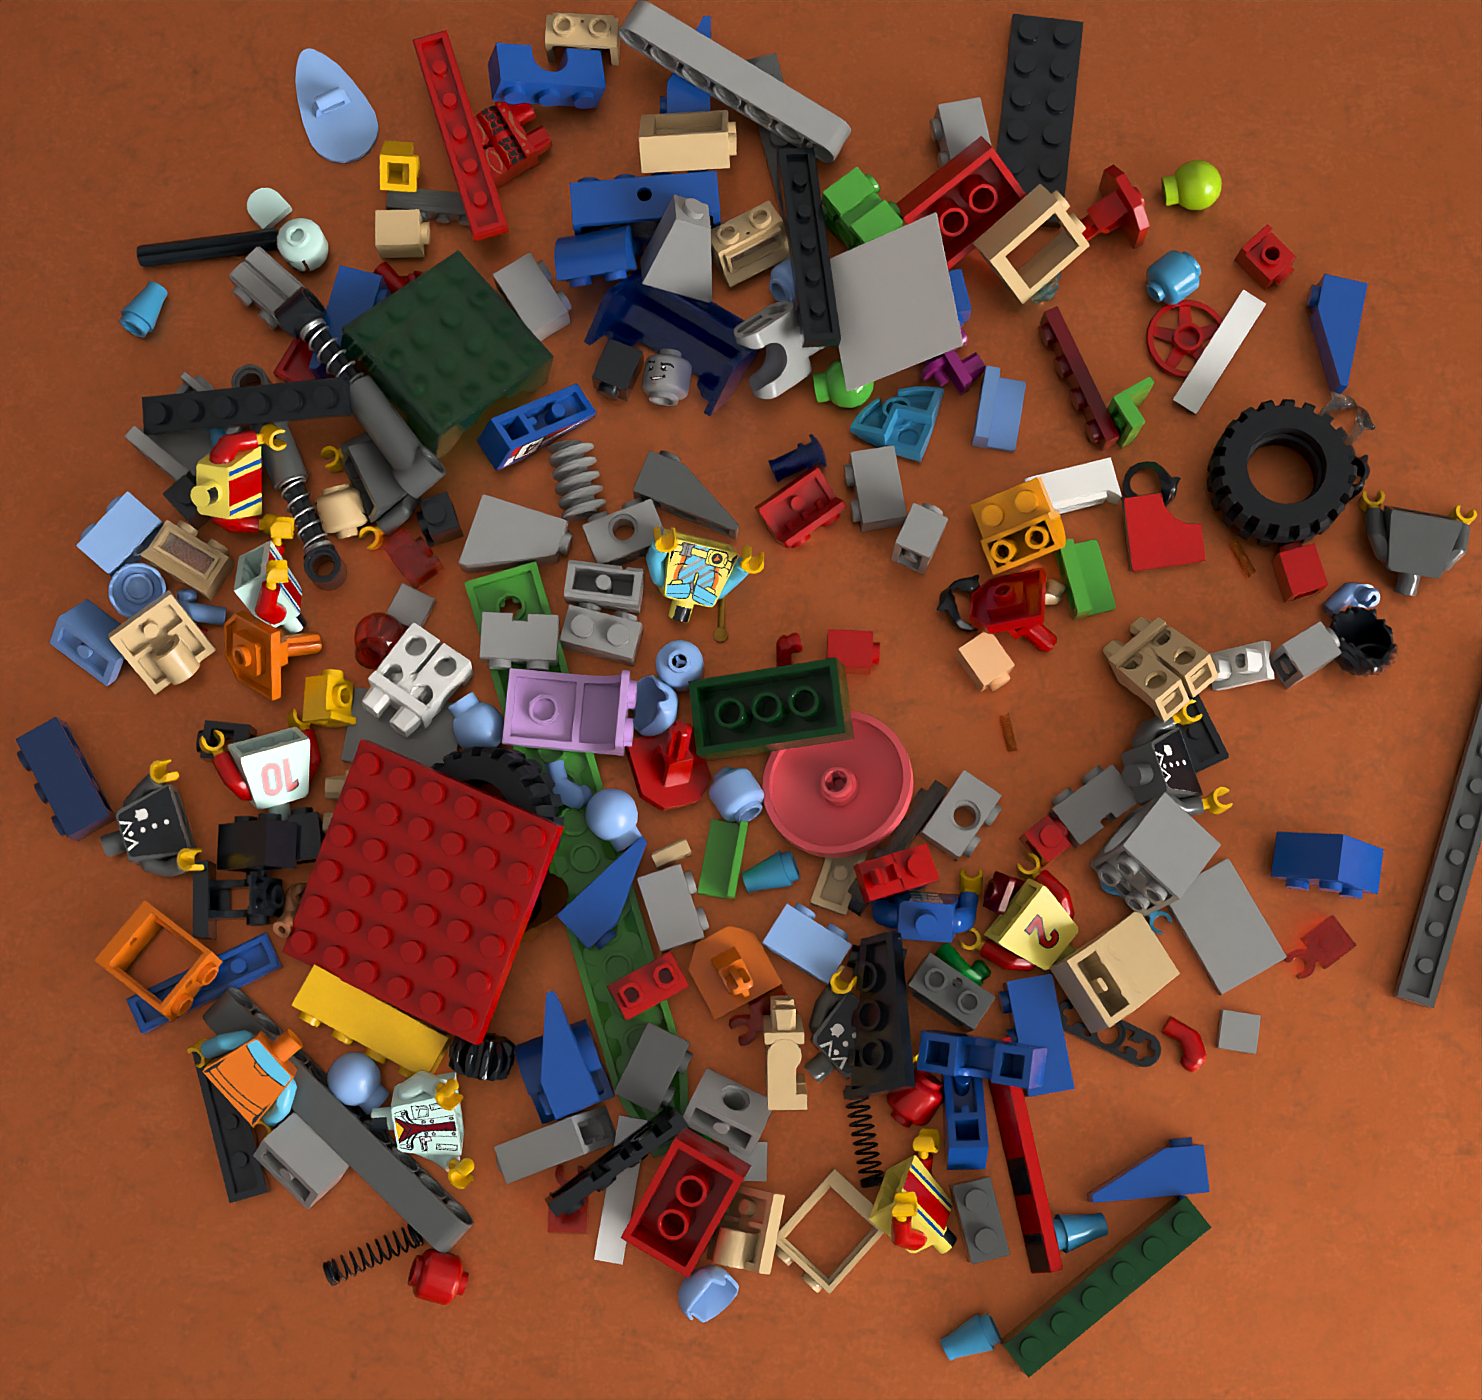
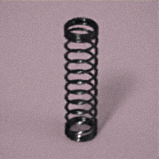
M869 1097L845 1106L847 1109L864 1108L848 1114V1118L867 1117L849 1124L850 1127H866L852 1132L851 1136H869L853 1142L852 1145H872L857 1150L854 1154H875L856 1162L857 1164H875L860 1169L858 1171L859 1174L878 1173L861 1179V1188L881 1185L884 1177H878L884 1173L882 1170H869L880 1166L882 1162L866 1161L879 1156L880 1153L876 1151L863 1152L878 1146L876 1142H864L876 1137L875 1133H861L874 1128L875 1125L858 1124L871 1119L873 1116L870 1114L855 1115L869 1110L871 1106H852L867 1101Z
M407 1224L409 1234L415 1246L409 1240L404 1228L401 1227L406 1250L398 1240L395 1231H392L398 1254L393 1250L387 1236L384 1235L389 1258L383 1252L378 1239H375L380 1262L372 1252L369 1243H366L372 1266L367 1262L361 1248L358 1246L357 1249L362 1259L363 1270L357 1264L352 1251L349 1250L354 1266V1274L347 1266L344 1256L340 1255L345 1268L346 1278L339 1271L333 1258L331 1260L332 1264L328 1260L323 1262L325 1276L331 1286L340 1283V1277L345 1281L348 1279V1272L355 1277L357 1269L362 1273L365 1272L366 1265L373 1269L374 1260L380 1265L383 1263V1257L390 1261L392 1257L391 1252L399 1257L400 1248L407 1253L409 1245L414 1249L423 1246L422 1236L410 1224Z

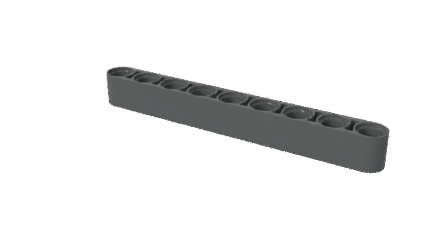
M229 986L203 1015L205 1023L217 1035L242 1030L255 1034L262 1030L274 1041L284 1032L246 994L233 986ZM302 1049L298 1050L289 1058L297 1068L293 1078L296 1082L297 1090L291 1108L433 1248L441 1253L449 1252L473 1226L474 1222L470 1214L408 1153L398 1150L397 1142L386 1131H373L371 1117L359 1106H349L341 1103L328 1088V1074Z

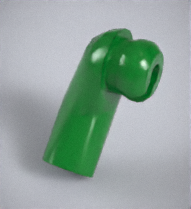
M949 942L943 944L935 953L936 957L979 986L983 985V981L991 975V970L982 960H976L970 966Z

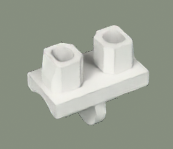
M1260 641L1209 653L1219 675L1212 682V690L1220 691L1275 679L1269 660L1271 642Z

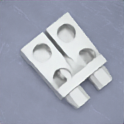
M413 622L382 661L377 671H374L368 678L371 688L362 700L363 708L377 718L383 714L389 705L397 709V713L389 721L390 726L397 733L407 738L419 725L426 729L431 724L432 718L442 710L447 700L461 684L465 686L474 676L471 661L445 643L441 645L438 638Z

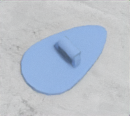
M308 48L303 50L299 55L296 66L295 84L303 125L312 147L320 156L330 162L345 164L361 159L371 151L377 142L379 125L374 110L365 95L336 62L314 49Z

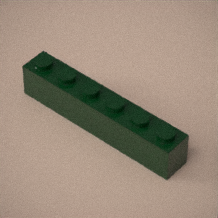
M1175 1196L1005 1335L1000 1344L1021 1371L1029 1378L1212 1227L1187 1196Z

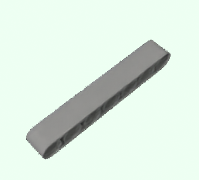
M638 0L618 30L620 38L631 48L797 148L814 147L815 158L821 162H834L851 133L850 126L842 118L650 2Z

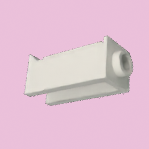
M1111 457L1028 477L1023 481L1024 483L1041 476L1054 511L1058 510L1059 514L1102 504L1105 500L1117 505L1122 497Z

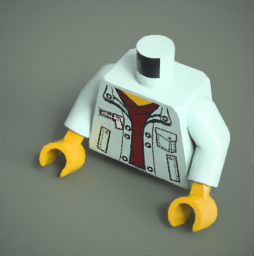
M421 1070L394 1087L391 1107L372 1108L373 1131L394 1130L398 1150L414 1153L433 1161L448 1172V1179L454 1187L463 1189L473 1181L474 1177L469 1173L474 1170V1162L470 1158H463L460 1161L459 1157L462 1154L465 1134L460 1104L464 1097L458 1092L459 1084L456 1079V1073L449 1072L434 1075Z

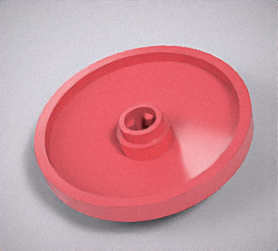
M851 711L854 739L772 751L767 760L762 782L766 811L780 834L793 846L806 853L825 858H843L868 851L892 834L908 810L913 793V770L909 756L897 735L887 725L865 713Z

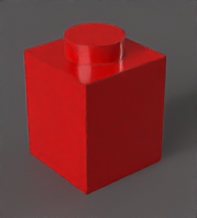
M1301 541L1284 545L1280 548V553L1271 561L1284 603L1318 594L1328 586L1315 543L1302 546Z
M828 629L826 659L837 658L845 665L846 674L870 675L872 664L879 665L880 642H873V631Z

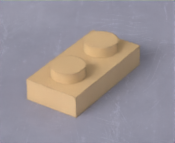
M868 851L849 857L826 858L810 904L846 916L858 882L853 866L865 862Z

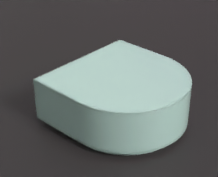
M260 188L254 191L247 201L248 213L262 230L273 228L293 211L282 196L271 188Z

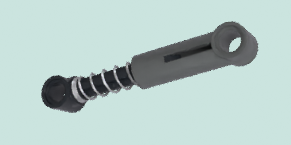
M303 286L300 287L274 310L275 318L291 336L296 339L301 338L304 342L309 343V350L315 351L318 354L317 361L327 366L326 372L334 377L349 378L352 414L393 467L394 477L408 494L414 498H419L446 474V470L440 460L421 444L371 376L363 377L364 373L357 371L354 367L355 361H350L345 355L346 349H341L336 343L338 338H333L327 331L329 326H326L325 322L326 309L311 291Z
M251 364L237 369L231 380L232 388L247 387L250 383L256 381L261 382V385L272 384L262 368ZM274 423L284 429L285 432L276 434L273 439H281L287 443V446L282 450L276 451L266 444H259L261 446L262 461L274 490L283 491L281 498L288 503L286 510L292 514L295 521L294 526L298 528L297 538L304 543L302 550L305 554L303 558L306 574L318 588L327 591L335 590L346 580V565L338 555L335 546L325 538L328 533H323L320 519L317 518L314 511L316 506H312L309 498L311 493L307 492L304 486L308 479V473L288 423ZM264 425L249 426V428L256 433H260ZM330 561L334 563V569L330 574L326 576H319L317 574L318 567L323 562Z

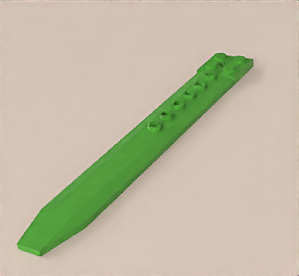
M536 561L464 582L480 638L482 612L501 613L500 609L506 607L505 600L512 599L514 604L521 603L522 609L517 611V616L513 617L515 621H527L528 614L552 615ZM559 641L558 666H549V671L546 672L570 674ZM511 664V668L526 670V665ZM490 669L505 719L509 670ZM512 746L513 750L524 753L526 759H535L541 764L543 770L540 774H547L545 764L563 760L569 781L580 787L582 785L588 786L592 796L604 790L593 753ZM563 804V806L557 807L558 817H564V829L560 837L562 840L559 849L555 850L553 861L548 869L550 874L563 878L567 884L569 892L567 906L623 854V851L616 852L610 841L598 838L588 828L585 819L586 806L576 809ZM633 884L618 925L612 929L617 935L601 950L594 946L589 951L565 925L614 1091L648 1022L678 1037L667 999L624 1021L606 987L655 960ZM687 1068L684 1074L676 1071L670 1083V1086L676 1088L669 1105L676 1109L682 1117L689 1104ZM617 1095L631 1118L649 1121L664 1109L659 1106L655 1114ZM678 1133L672 1139L651 1151L652 1156L655 1158L665 1155Z

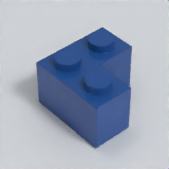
M1277 832L1271 877L1286 881L1285 887L1289 889L1307 891L1309 890V885H1319V890L1337 892L1343 898L1362 899L1363 893L1378 894L1384 849L1344 834Z

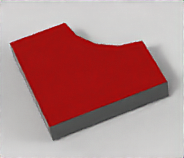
M1156 492L1121 498L1130 571L1135 572L1206 561L1201 524L1185 523L1174 518L1166 509L1161 493Z

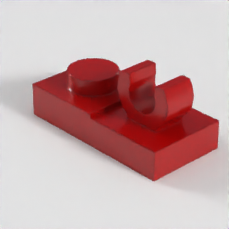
M927 843L853 866L865 903L925 886L939 880Z

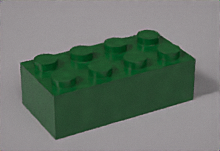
M837 658L688 681L697 756L707 761L854 739L845 665Z

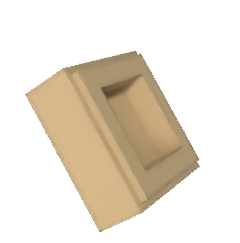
M681 839L653 852V855H651L657 870L660 871L692 856V852L686 839Z

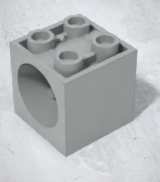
M1164 792L1130 812L1089 865L1097 872L1099 879L1103 883L1118 891L1125 898L1127 905L1131 909L1145 917L1179 900L1221 844Z

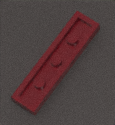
M1058 306L1044 311L1040 326H1038L1039 335L1046 347L1051 346L1056 357L1054 358L1055 369L1060 378L1066 377L1071 388L1069 391L1070 400L1077 411H1082L1087 421L1084 426L1089 440L1092 443L1097 442L1100 451L1115 446L1120 435Z

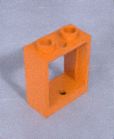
M145 900L94 959L96 963L172 1022L190 1009L194 996L203 986L208 985L214 980L219 971L218 967L223 963L211 950ZM161 927L200 956L163 1002L124 972Z

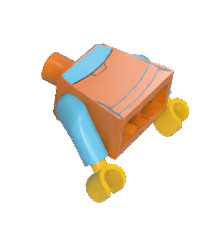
M287 1029L274 1041L262 1030L255 1034L242 1030L219 1034L210 1039H200L187 1049L188 1053L195 1051L200 1055L201 1061L196 1064V1067L202 1068L207 1064L202 1072L251 1124V1127L254 1128L256 1124H262L267 1128L268 1131L264 1137L278 1127L279 1123L289 1114L297 1090L296 1082L293 1079L297 1068L289 1058L303 1047L301 1040L290 1029Z

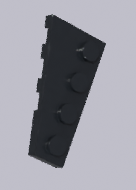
M889 931L861 939L856 989L861 993L859 1006L853 1012L852 1026H856L857 1030L855 1049L849 1050L848 1066H853L851 1086L846 1085L844 1099L858 1100L915 1088L902 937L899 932Z
M669 1105L667 1109H663L545 1198L547 1205L556 1217L562 1213L566 1216L571 1215L585 1203L583 1200L595 1190L600 1192L610 1186L617 1179L616 1176L628 1167L632 1168L648 1156V1153L672 1139L689 1125L682 1115Z

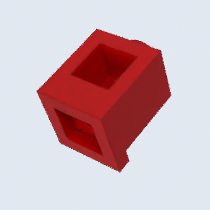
M1268 224L1240 249L1234 260L1264 290L1274 282L1278 286L1281 285L1294 272L1291 265L1297 258L1271 232L1272 228ZM1265 253H1267L1273 260H1269L1266 257Z
M1046 815L1019 838L1030 853L1037 855L1042 868L1072 845L1068 839L1070 833L1059 819L1053 820L1050 815Z

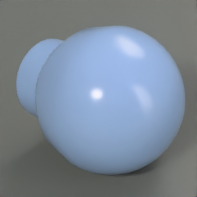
M472 691L448 707V710L455 718L453 733L457 743L462 748L474 746L497 747L503 739L504 718L493 705L480 702Z
M607 788L591 797L585 810L587 826L598 838L610 841L616 852L632 845L642 836L636 827L638 811L635 801L628 793L620 789Z
M360 1052L346 1053L338 1057L330 1066L327 1075L328 1088L344 1105L359 1106L368 1115L371 1114L372 1108L380 1107L389 1096V1091L381 1084L380 1069L375 1061L366 1054Z

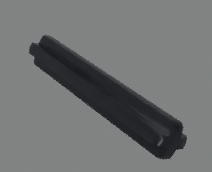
M276 228L139 245L137 247V259L141 266L147 267L248 254L256 247H261L264 251L278 250L277 236L279 231Z

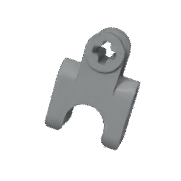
M789 301L776 302L765 307L737 325L734 329L737 344L752 349H760L766 346V358L762 367L752 374L749 379L753 396L756 398H775L809 376L812 372L809 356L824 348H802L797 306L794 308L793 303Z

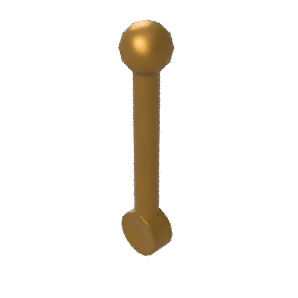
M727 595L719 599L718 624L713 633V637L718 643H723L728 638V632L725 629Z

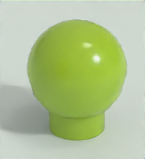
M1191 160L1181 165L1174 175L1161 177L1165 205L1179 204L1188 210H1203L1210 207L1218 199L1222 188V180L1218 170L1211 163L1204 160Z

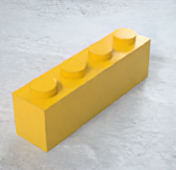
M315 964L292 1003V1006L301 1010L297 1016L298 1018L317 1028L320 1022L332 1027L334 1030L331 1036L350 1046L354 1040L367 1047L364 1054L382 1064H385L387 1058L399 1064L400 1068L397 1072L407 1078L421 1070L434 1074L453 1040L394 1006L341 981L337 976Z

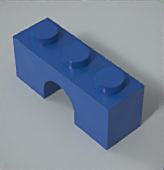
M496 43L488 61L492 101L506 102L508 104H541L546 107L555 105L574 106L579 109L597 107L606 89L601 51L566 48L555 72L544 70L537 65L533 58L531 45Z
M938 1029L925 1030L921 1032L917 1070L950 1076L980 1077L991 1079V1083L1032 1089L1043 1087L1048 1047Z

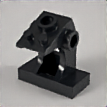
M209 860L195 861V864H203L204 870L193 871L194 938L216 940V921L246 919L247 926L270 925V918H277L282 915V905L285 898L282 889V879L270 878L269 871H247L246 879L216 880L215 863ZM249 889L248 909L232 910V890Z

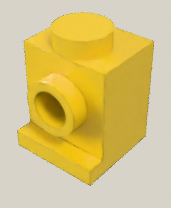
M384 141L380 152V190L417 192V177L420 174V155H414V142Z
M334 669L322 670L321 675L305 677L302 721L326 728L356 725L357 718L351 716L353 681L344 679V672Z

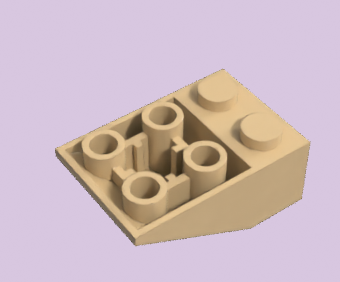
M1133 911L1050 967L1053 975L1090 1033L1110 1028L1139 1008L1180 974L1144 916L1136 911Z

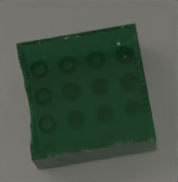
M459 250L342 327L341 349H346L345 355L350 361H355L354 367L359 373H364L363 377L371 376L421 444L428 448L438 459L451 450L463 432L475 424L480 415L496 400L503 396H506L508 399L522 390L535 392L545 385L548 381L554 358L551 352Z

